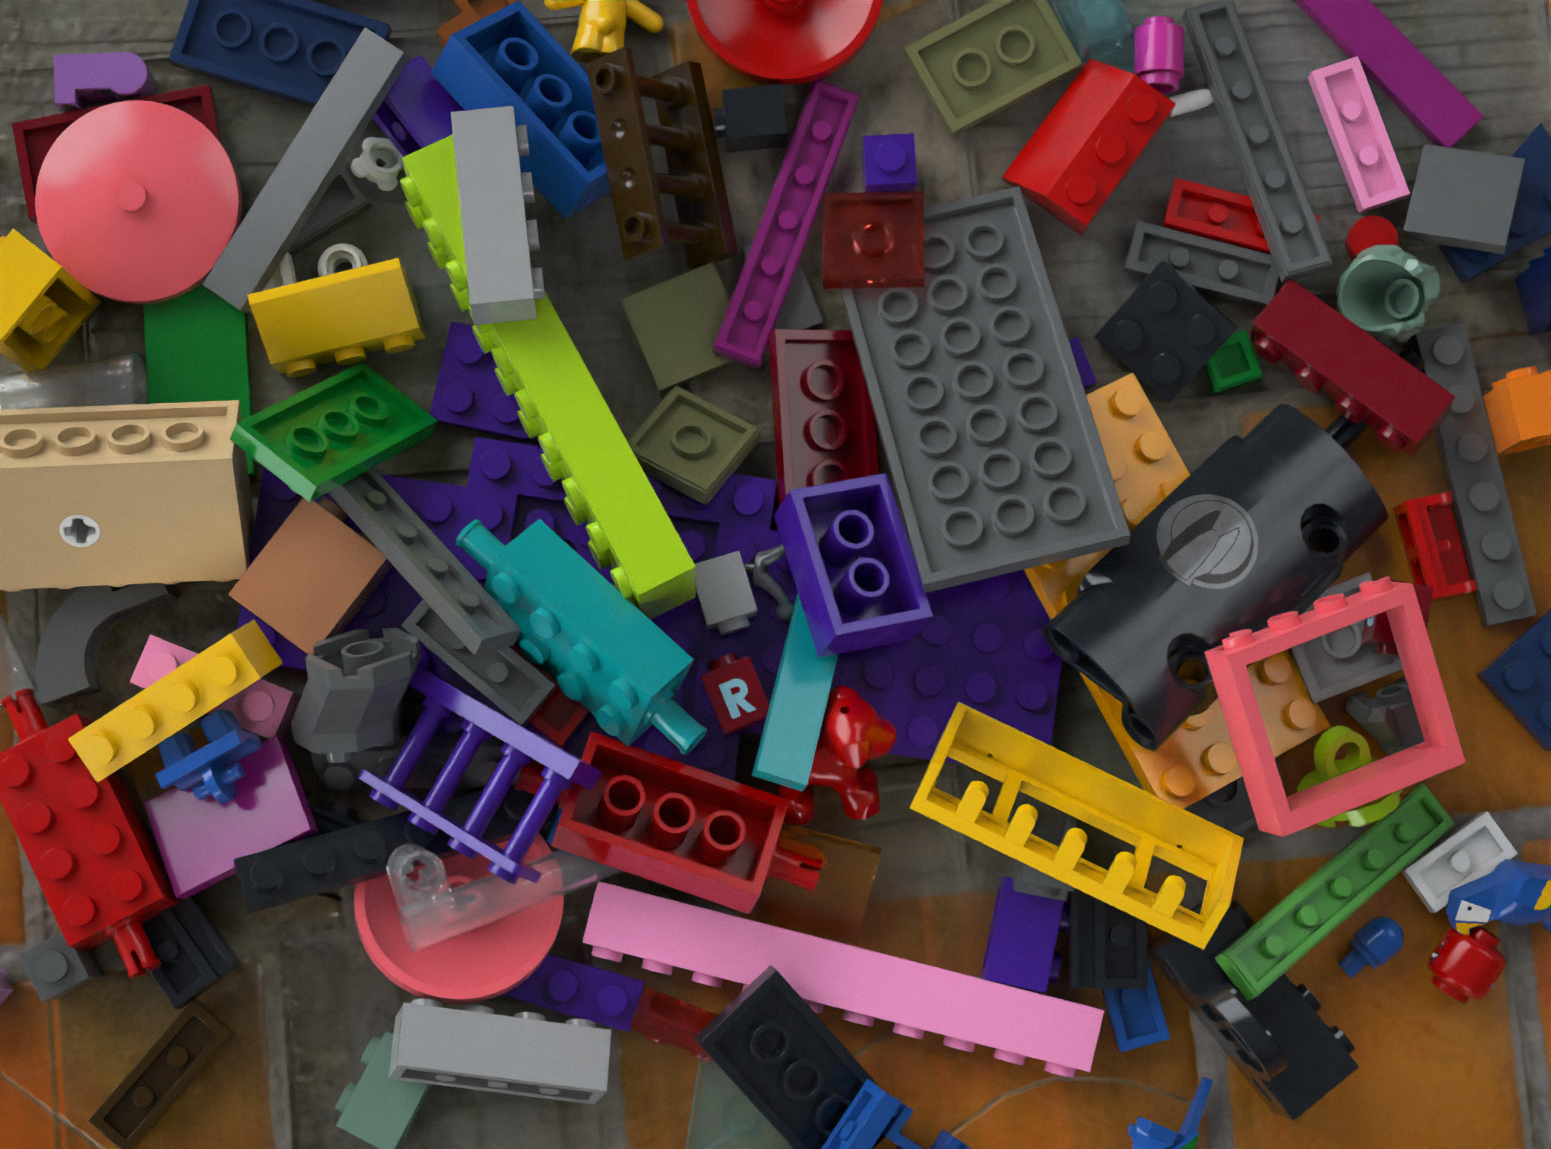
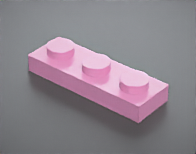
M1356 56L1311 71L1307 78L1358 213L1361 214L1406 199L1410 192L1359 57Z

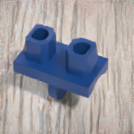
M220 709L206 716L200 722L209 742L208 745L197 750L191 735L183 732L173 735L158 744L165 769L155 774L161 788L166 789L171 785H175L180 791H186L193 787V793L198 800H203L212 794L222 804H226L236 798L237 793L234 782L245 776L242 765L237 761L263 746L257 733L243 730L232 711Z

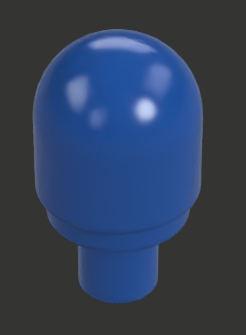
M1389 917L1373 918L1353 935L1354 938L1349 943L1354 949L1337 964L1350 979L1367 965L1372 969L1377 968L1379 965L1382 967L1403 946L1404 933L1401 926Z

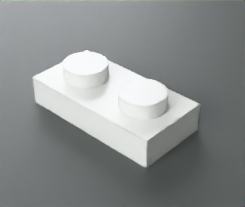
M1488 811L1479 813L1412 861L1401 873L1429 912L1436 913L1447 905L1450 890L1488 875L1494 871L1500 862L1505 859L1510 860L1518 853Z

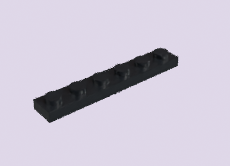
M516 785L510 786L482 837L493 844L509 841L535 795L522 790H515ZM484 790L450 799L443 813L464 825ZM409 810L235 858L234 868L247 913L250 914L462 853L447 845L451 835L439 829L436 835L411 823L408 818L412 811ZM550 813L539 832L551 829L553 821Z

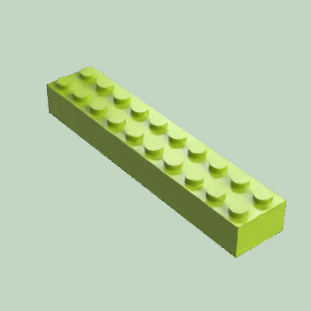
M452 134L402 157L406 177L400 179V184L407 198L405 206L417 229L424 227L430 241L427 243V246L439 270L445 268L452 281L449 287L458 307L462 312L469 310L473 320L470 307ZM545 292V299L535 300L537 319L473 325L472 330L484 354L492 353L497 368L494 369L495 374L507 396L515 395L521 409L517 413L530 439L538 436V441L544 452L540 456L553 482L562 479L561 482L567 495L564 498V502L573 521L577 526L583 523L586 524V530L591 539L587 544L598 567L601 570L609 567L615 584L613 586L621 592L624 599L627 598L651 620L695 598L696 566Z

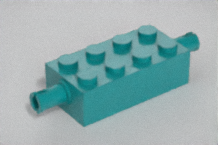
M478 519L470 522L460 532L455 544L487 571V581L484 589L521 628L515 643L520 646L523 655L531 663L540 665L558 682L560 689L566 696L572 700L579 701L596 717L598 724L605 732L612 736H617L626 746H629L651 725H654L684 755L697 746L708 730L674 701L694 659L627 598L624 599L621 592L541 519H538L506 546L485 528Z

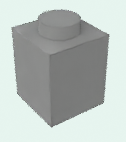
M740 551L696 563V593L707 629L719 628L720 635H726L750 627L748 618L757 616L758 610Z

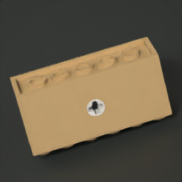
M239 400L0 410V590L15 592L22 589L36 588L71 589L79 586L101 585L122 587L128 584H177L180 582L211 580L228 582L240 579L249 568L254 513L246 452L230 440L236 423L242 421Z

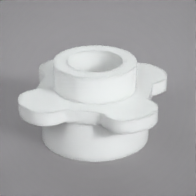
M366 138L362 144L363 152L361 156L355 158L351 163L352 172L359 178L366 177L371 182L377 183L379 189L383 191L394 190L398 184L396 177L399 171L405 170L402 160L403 156L390 139ZM376 162L383 164L384 167L377 166Z

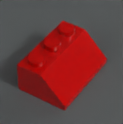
M1090 58L1002 176V180L1012 187L1020 186L1023 195L1077 234L1083 236L1170 118L1176 103L1137 75Z

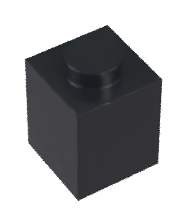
M782 84L722 90L723 107H713L716 138L726 137L727 153L786 147L787 128Z

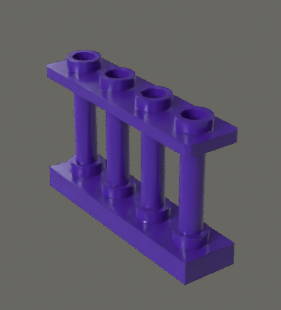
M419 667L409 685L426 695L422 702V705L425 706L424 711L386 777L362 769L358 778L373 787L369 796L395 811H397L400 804L412 811L408 820L414 825L436 835L439 829L451 835L447 843L451 848L474 860L478 853L491 860L487 869L496 876L514 885L519 877L537 883L542 873L522 861L562 790H569L573 782L592 790L602 771L529 728L522 727L512 718L447 680ZM454 711L465 718L461 725L464 732L425 801L404 789V786L444 717L449 719ZM494 735L505 742L500 750L504 755L468 819L462 825L443 813V810L483 740L489 742L491 736ZM533 758L545 765L541 773L545 778L503 850L482 837L522 765L528 766Z

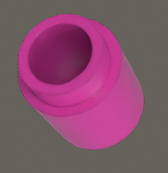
M1155 16L1145 19L1144 25L1134 30V74L1162 94L1177 91L1179 89V80L1184 77V28L1174 24V19L1171 17Z

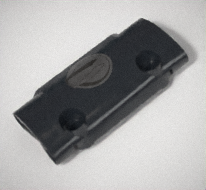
M1288 404L1277 405L1244 438L1238 435L1229 438L1130 531V544L1112 548L1095 564L1081 581L1077 596L1043 627V637L1049 647L1060 658L1123 704L1122 723L1126 732L1134 741L1145 749L1157 750L1188 719L1189 715L1193 716L1203 713L1218 698L1204 652L1223 645L1222 640L1230 637L1229 633L1244 629H1251L1252 633L1267 628V620L1273 616L1291 611H1297L1299 615L1303 614L1314 601L1339 579L1344 563L1386 522L1388 519L1387 509L1360 467L1326 431L1298 409ZM1184 680H1195V681H1197V682H1199V683H1198V684H1187V683H1185V682H1183V681H1184Z

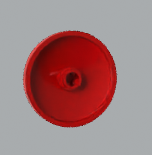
M686 0L690 20L697 35L708 51L719 62L741 76L774 85L804 84L826 77L841 69L867 44L878 23L883 0Z

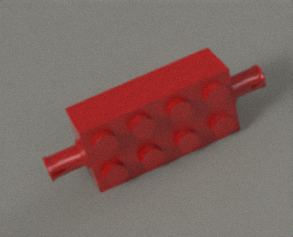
M33 689L19 690L15 692L18 700L14 701L12 696L9 695L1 702L20 740L16 745L0 753V800L68 947L88 952L113 939L128 971L129 978L141 977L147 974V968L153 971L161 965L142 924L160 914L161 911L178 905L180 901L174 894L171 882L118 770L97 783L68 740V738L93 722L76 713L48 727L34 697Z
M592 731L590 732L581 760L599 769L602 773L592 790L573 782L569 790H562L556 802L560 803L558 809L563 811L551 846L747 914L751 912L760 897L764 881H767L769 876L806 888L807 891H814L820 876L818 871L822 869L823 860L781 847L778 840L790 800L632 745L626 746L621 741ZM532 760L528 766L523 764L515 790H522L535 795L545 778L541 775L545 765Z

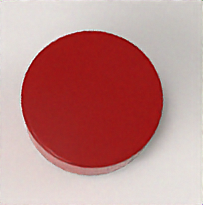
M1376 215L1359 219L1349 229L1345 238L1346 252L1352 261L1359 252L1374 245L1398 246L1399 243L1398 233L1394 225L1387 219Z

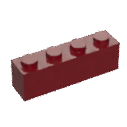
M1291 278L1252 323L1250 340L1254 342L1253 347L1259 355L1273 364H1277L1278 361L1282 362L1295 372L1293 376L1300 385L1312 393H1318L1320 390L1335 401L1334 406L1341 415L1354 423H1359L1360 420L1377 432L1375 436L1379 442L1395 453L1404 451L1413 458L1451 412L1456 396Z

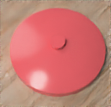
M134 100L99 107L77 119L66 128L54 142L43 161L36 185L35 207L39 230L53 259L86 289L118 302L153 304L180 297L204 283L240 226L242 193L239 178L229 154L214 134L191 115L166 104Z
M538 833L522 861L542 873L537 883L519 877L515 885L505 881L487 869L491 860L478 853L475 860L459 854L356 883L354 889V915L358 934L364 949L377 968L390 981L405 991L421 998L434 999L447 1004H470L493 999L509 992L528 979L539 968L551 950L559 931L563 915L564 889L561 873L553 852ZM509 841L495 845L504 850Z

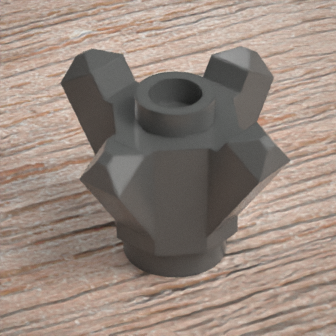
M1405 675L1395 681V684L1379 689L1376 692L1375 698H1371L1365 691L1355 692L1348 696L1345 710L1379 742L1380 749L1387 753L1388 756L1424 742Z

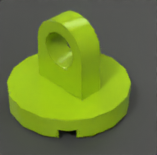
M1345 726L1332 727L1324 732L1317 741L1314 750L1316 769L1304 776L1297 786V793L1379 759L1371 758L1369 745L1362 735ZM1345 743H1348V752L1345 758L1335 760L1338 749ZM1400 789L1317 824L1326 828L1336 827L1335 821L1348 820L1349 827H1359L1381 820L1397 808L1401 801L1399 794L1403 793V790Z

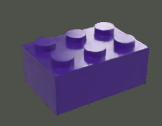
M887 474L793 489L788 492L775 512L774 518L818 658L914 639L930 621L933 614L926 593H924L915 559Z

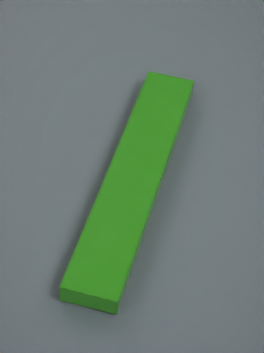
M1424 783L1414 787L1400 799L1401 801L1394 811L1368 826L1214 957L1246 1001L1252 1000L1261 994L1455 824Z

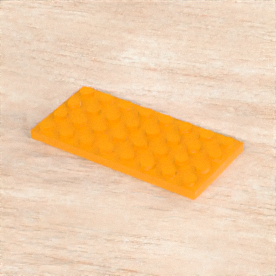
M1133 372L1086 395L1129 532L1190 476L1189 471ZM1111 549L1023 569L1051 620L1077 596V591L1083 578ZM1288 649L1253 662L1247 668L1274 758L1331 727L1318 703L1313 704ZM1080 672L1144 791L1185 809L1242 777L1219 698L1203 713L1193 716L1189 715L1188 719L1157 750L1151 751L1139 745L1126 732L1122 723L1123 704ZM1184 680V681H1183V682H1185V683H1187V684H1198V683H1199V682H1197V681H1195V680Z

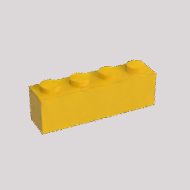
M253 619L68 738V740L98 783L283 664V662Z

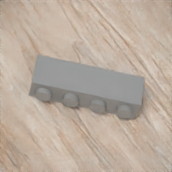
M513 106L451 112L469 298L474 325L537 319L535 300L545 299L542 267H531L530 252L540 251L537 219L526 220L525 204L535 203L532 173L521 172L520 157L530 156L526 124L516 125Z
M428 998L414 999L411 1003L404 1002L395 1017L388 1079L596 1104L607 1092L611 1030L596 1028V1023L587 1019H570L564 1024L545 1021L546 1017L544 1015L534 1012H520L511 1017L494 1014V1009L487 1006L470 1005L465 1006L463 1010L443 1008L442 1002Z

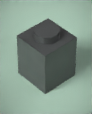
M62 932L18 955L41 1002L59 1000L104 976L93 951L86 952L68 947Z

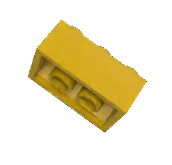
M12 229L6 237H0V353L37 379L101 301L61 265L15 229Z
M399 258L247 295L270 364L279 374L286 373L287 377H301L317 371L316 365L336 361L337 365L358 363L366 359L365 353L384 348L386 353L407 351L415 347L414 341L425 339L413 284Z

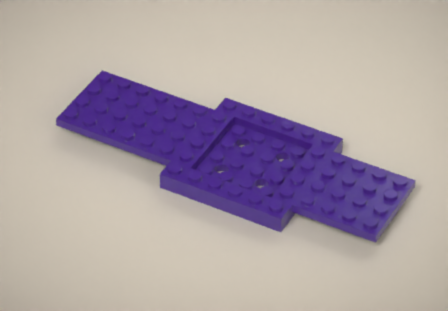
M475 437L467 487L381 475L483 588L487 581V571L455 544L460 532L476 519L480 520L483 526L505 546L538 519H541L562 540L574 545L577 553L608 582L615 585L610 574V568L606 567L601 570L590 552L587 542L591 539L587 533L586 524L583 523L577 526L573 521L564 502V498L567 495L561 482L562 479L553 482L540 456V454L544 453L541 446ZM265 467L263 469L251 541L249 567L303 498L301 495L293 492L286 483ZM645 474L694 564L736 551H740L744 565L745 563L754 564L758 552L767 551L783 544L779 531L770 530L777 480L732 474L707 506ZM326 493L314 500L316 503H319L321 499L325 496L333 503H335L337 506H339L338 503L330 496L329 493ZM349 516L343 522L356 533H361L362 530ZM784 556L769 566L768 575L777 582L790 602L795 605L798 591L787 556ZM393 566L342 633L357 629H368L369 639L384 638L382 629L398 628L409 633L401 625L421 603L423 598ZM1024 570L927 592L926 596L933 617L914 639L838 654L830 690L836 685L842 684L855 689L861 698L868 702L878 714L893 723L897 730V738L893 748L887 753L889 755L931 760L940 737L958 702L1051 746L1062 658L1049 647L1043 637V627L1051 619ZM749 573L746 574L758 611L757 616L748 618L750 627L726 635H720L719 628L708 630L697 593L695 598L651 619L654 624L694 659L674 701L708 730L706 735L686 755L682 754L680 749L654 725H651L630 745L734 781L741 733L762 736L765 721L725 737L701 680V675L710 672L707 663L724 655L736 652L738 660L749 656L770 705L791 621H783L777 616L776 608L779 603L769 592L760 587H755L753 584V574ZM243 605L240 606L237 629L254 619L282 660L283 664L278 667L307 671L305 659L308 654ZM420 642L422 658L417 669L421 667L447 680L510 717ZM453 711L449 719L443 718L434 735L463 734L464 729L461 728V725L465 718ZM590 712L565 746L561 748L581 759L591 731L618 741L621 740L617 736H612L605 732L598 724L596 717ZM530 722L526 724L525 727L561 747ZM948 756L945 760V763L965 765Z

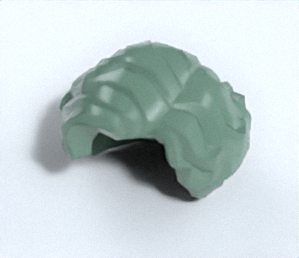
M1374 245L1358 253L1357 257L1340 276L1335 289L1338 313L1387 348H1394L1400 343H1405L1413 335L1420 333L1425 326V315L1440 294L1441 281L1435 266L1420 262L1415 256L1403 251L1401 247L1396 245Z

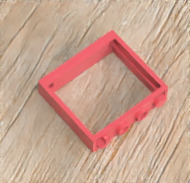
M1389 576L1376 581H1365L1359 584L1360 592L1348 597H1345L1344 594H1334L1320 598L1313 602L1314 610L1301 615L1297 611H1291L1273 616L1267 620V628L1252 633L1251 629L1229 633L1230 637L1222 640L1223 645L1204 652L1260 831L1285 837L1466 763L1413 584L1391 582ZM1386 611L1424 742L1286 797L1246 665Z

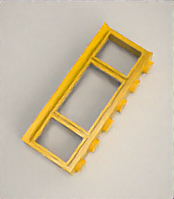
M961 702L957 703L940 737L925 775L910 805V809L1202 950L1205 949L1230 906L1244 838ZM947 756L1003 783L992 814L981 810L989 794L988 786L982 781H972L961 800L934 787ZM1018 791L1135 846L1134 855L1130 852L1118 853L1109 870H1106L1080 857L1087 842V835L1080 828L1069 829L1059 847L1031 834L1038 817V812L1035 807L1029 804L1019 806L1011 822L1008 823L1007 821ZM1153 855L1207 881L1200 915L1179 905L1186 889V882L1180 876L1172 875L1167 877L1158 894L1144 888Z

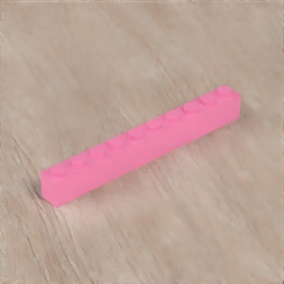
M601 881L597 883L582 943L594 945L591 955L621 962L623 953L644 958L641 968L672 975L673 967L676 966L694 971L692 981L722 988L724 979L743 983L742 992L771 965L815 1013L822 1014L824 1004L844 1009L842 1019L872 1027L874 1018H880L895 1022L893 1032L923 1040L924 1032L927 1030L945 1035L943 1042L945 1046L968 1052L974 1051L975 1043L995 1048L993 1058L1019 1065H1024L1026 1056L1046 1061L1044 1071L1070 1078L1075 1077L1076 1069L1090 1072L1104 1010Z

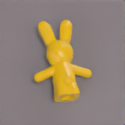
M544 0L545 6L550 10L582 6L578 19V29L570 52L571 57L575 61L582 63L592 62L624 47L627 17L651 33H658L664 27L663 18L638 0Z

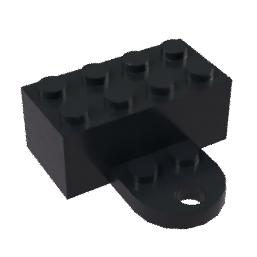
M1203 900L1192 908L1191 911L1200 915ZM1236 900L1231 901L1229 908L1204 950L1165 931L1147 945V955L1272 1112L1294 1121L1359 1068L1350 1056L1355 1051V1047L1336 1025L1329 1028L1321 1020L1316 1012L1322 1007L1305 985L1300 983L1296 986L1284 973L1256 998L1246 1001L1214 959V957L1254 924L1250 915Z

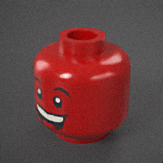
M1481 926L1471 928L1470 935H1462L1453 927H1450L1428 960V968L1434 975L1430 982L1461 1003L1466 1004L1469 998L1483 1000L1487 997L1507 964L1505 956L1496 949L1501 940Z

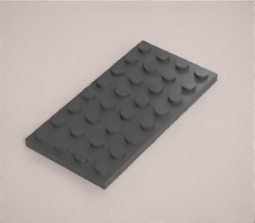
M1020 186L826 231L827 246L924 593L1130 544L1131 535Z

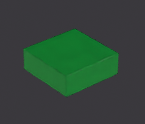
M1246 330L1232 334L1203 366L1213 395L1258 381L1263 377Z

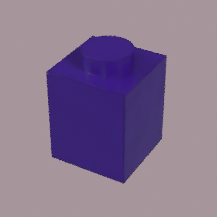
M914 133L863 136L861 160L864 201L914 198L917 185Z

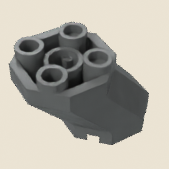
M398 628L382 629L384 638L369 639L368 629H357L318 641L313 647L314 655L309 653L305 659L308 681L291 722L294 743L315 754L325 753L328 762L339 763L350 761L357 756V752L371 747L390 746L400 742L402 738L401 726L404 723L402 701L422 658L419 638Z

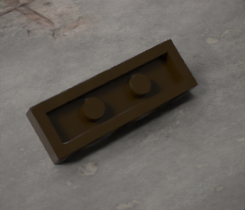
M193 999L88 1121L118 1148L136 1149L236 1032L201 1001Z

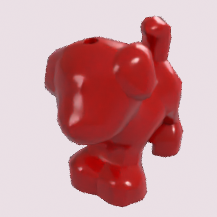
M843 684L836 685L829 692L807 787L803 791H798L777 784L776 795L790 800L783 820L784 823L806 825L812 821L814 816L812 785L833 787L839 793L844 813L852 819L865 820L880 811L877 776L871 768L860 767L867 760L885 756L893 748L897 738L896 727L892 722L878 714L868 702L861 698L855 689Z

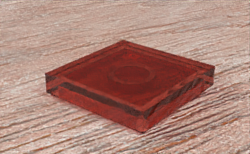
M924 191L823 194V289L925 287Z

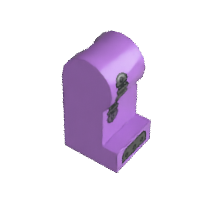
M109 52L53 55L55 104L62 113L84 109L85 103L125 101L154 94L156 85L154 76L141 57L134 53Z

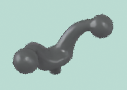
M783 544L770 550L758 552L755 563H745L744 568L746 573L753 574L754 586L769 592L779 603L776 608L777 616L783 621H789L792 617L794 604L790 602L777 582L768 575L769 566L786 556Z

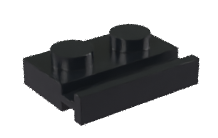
M1076 888L1074 892L1069 891V988L1148 989L1147 923Z
M194 895L186 899L178 898L180 901L178 905L161 911L160 914L142 924L154 953L161 962V965L155 970L147 969L172 1006L179 1010L223 979L222 977L229 971L242 965Z

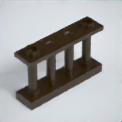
M622 47L587 63L586 67L624 260L632 261L670 246L669 242L684 244L688 268H699L711 262L715 264L738 255L701 63L686 61L651 78L636 75L631 48ZM640 96L655 99L660 126L645 123ZM650 145L665 148L670 174L655 172ZM659 193L674 195L679 223L664 220Z

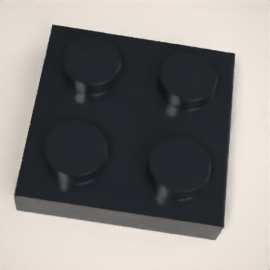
M1162 260L1094 337L1165 401L1170 403L1234 333L1238 326Z

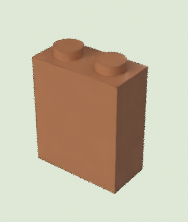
M325 496L319 503H316L314 500L308 502L305 498H302L228 594L306 654L310 653L314 655L313 647L318 641L343 632L393 567L392 563L369 540L363 531L358 534L343 523L348 517L347 513Z

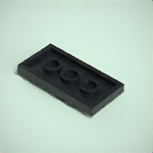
M771 965L693 1038L793 1149H821L867 1078L877 1084L783 976ZM881 1134L872 1149L885 1138L884 1135Z

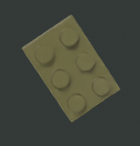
M993 0L906 46L903 52L951 138L1081 69L1083 64L1047 0Z

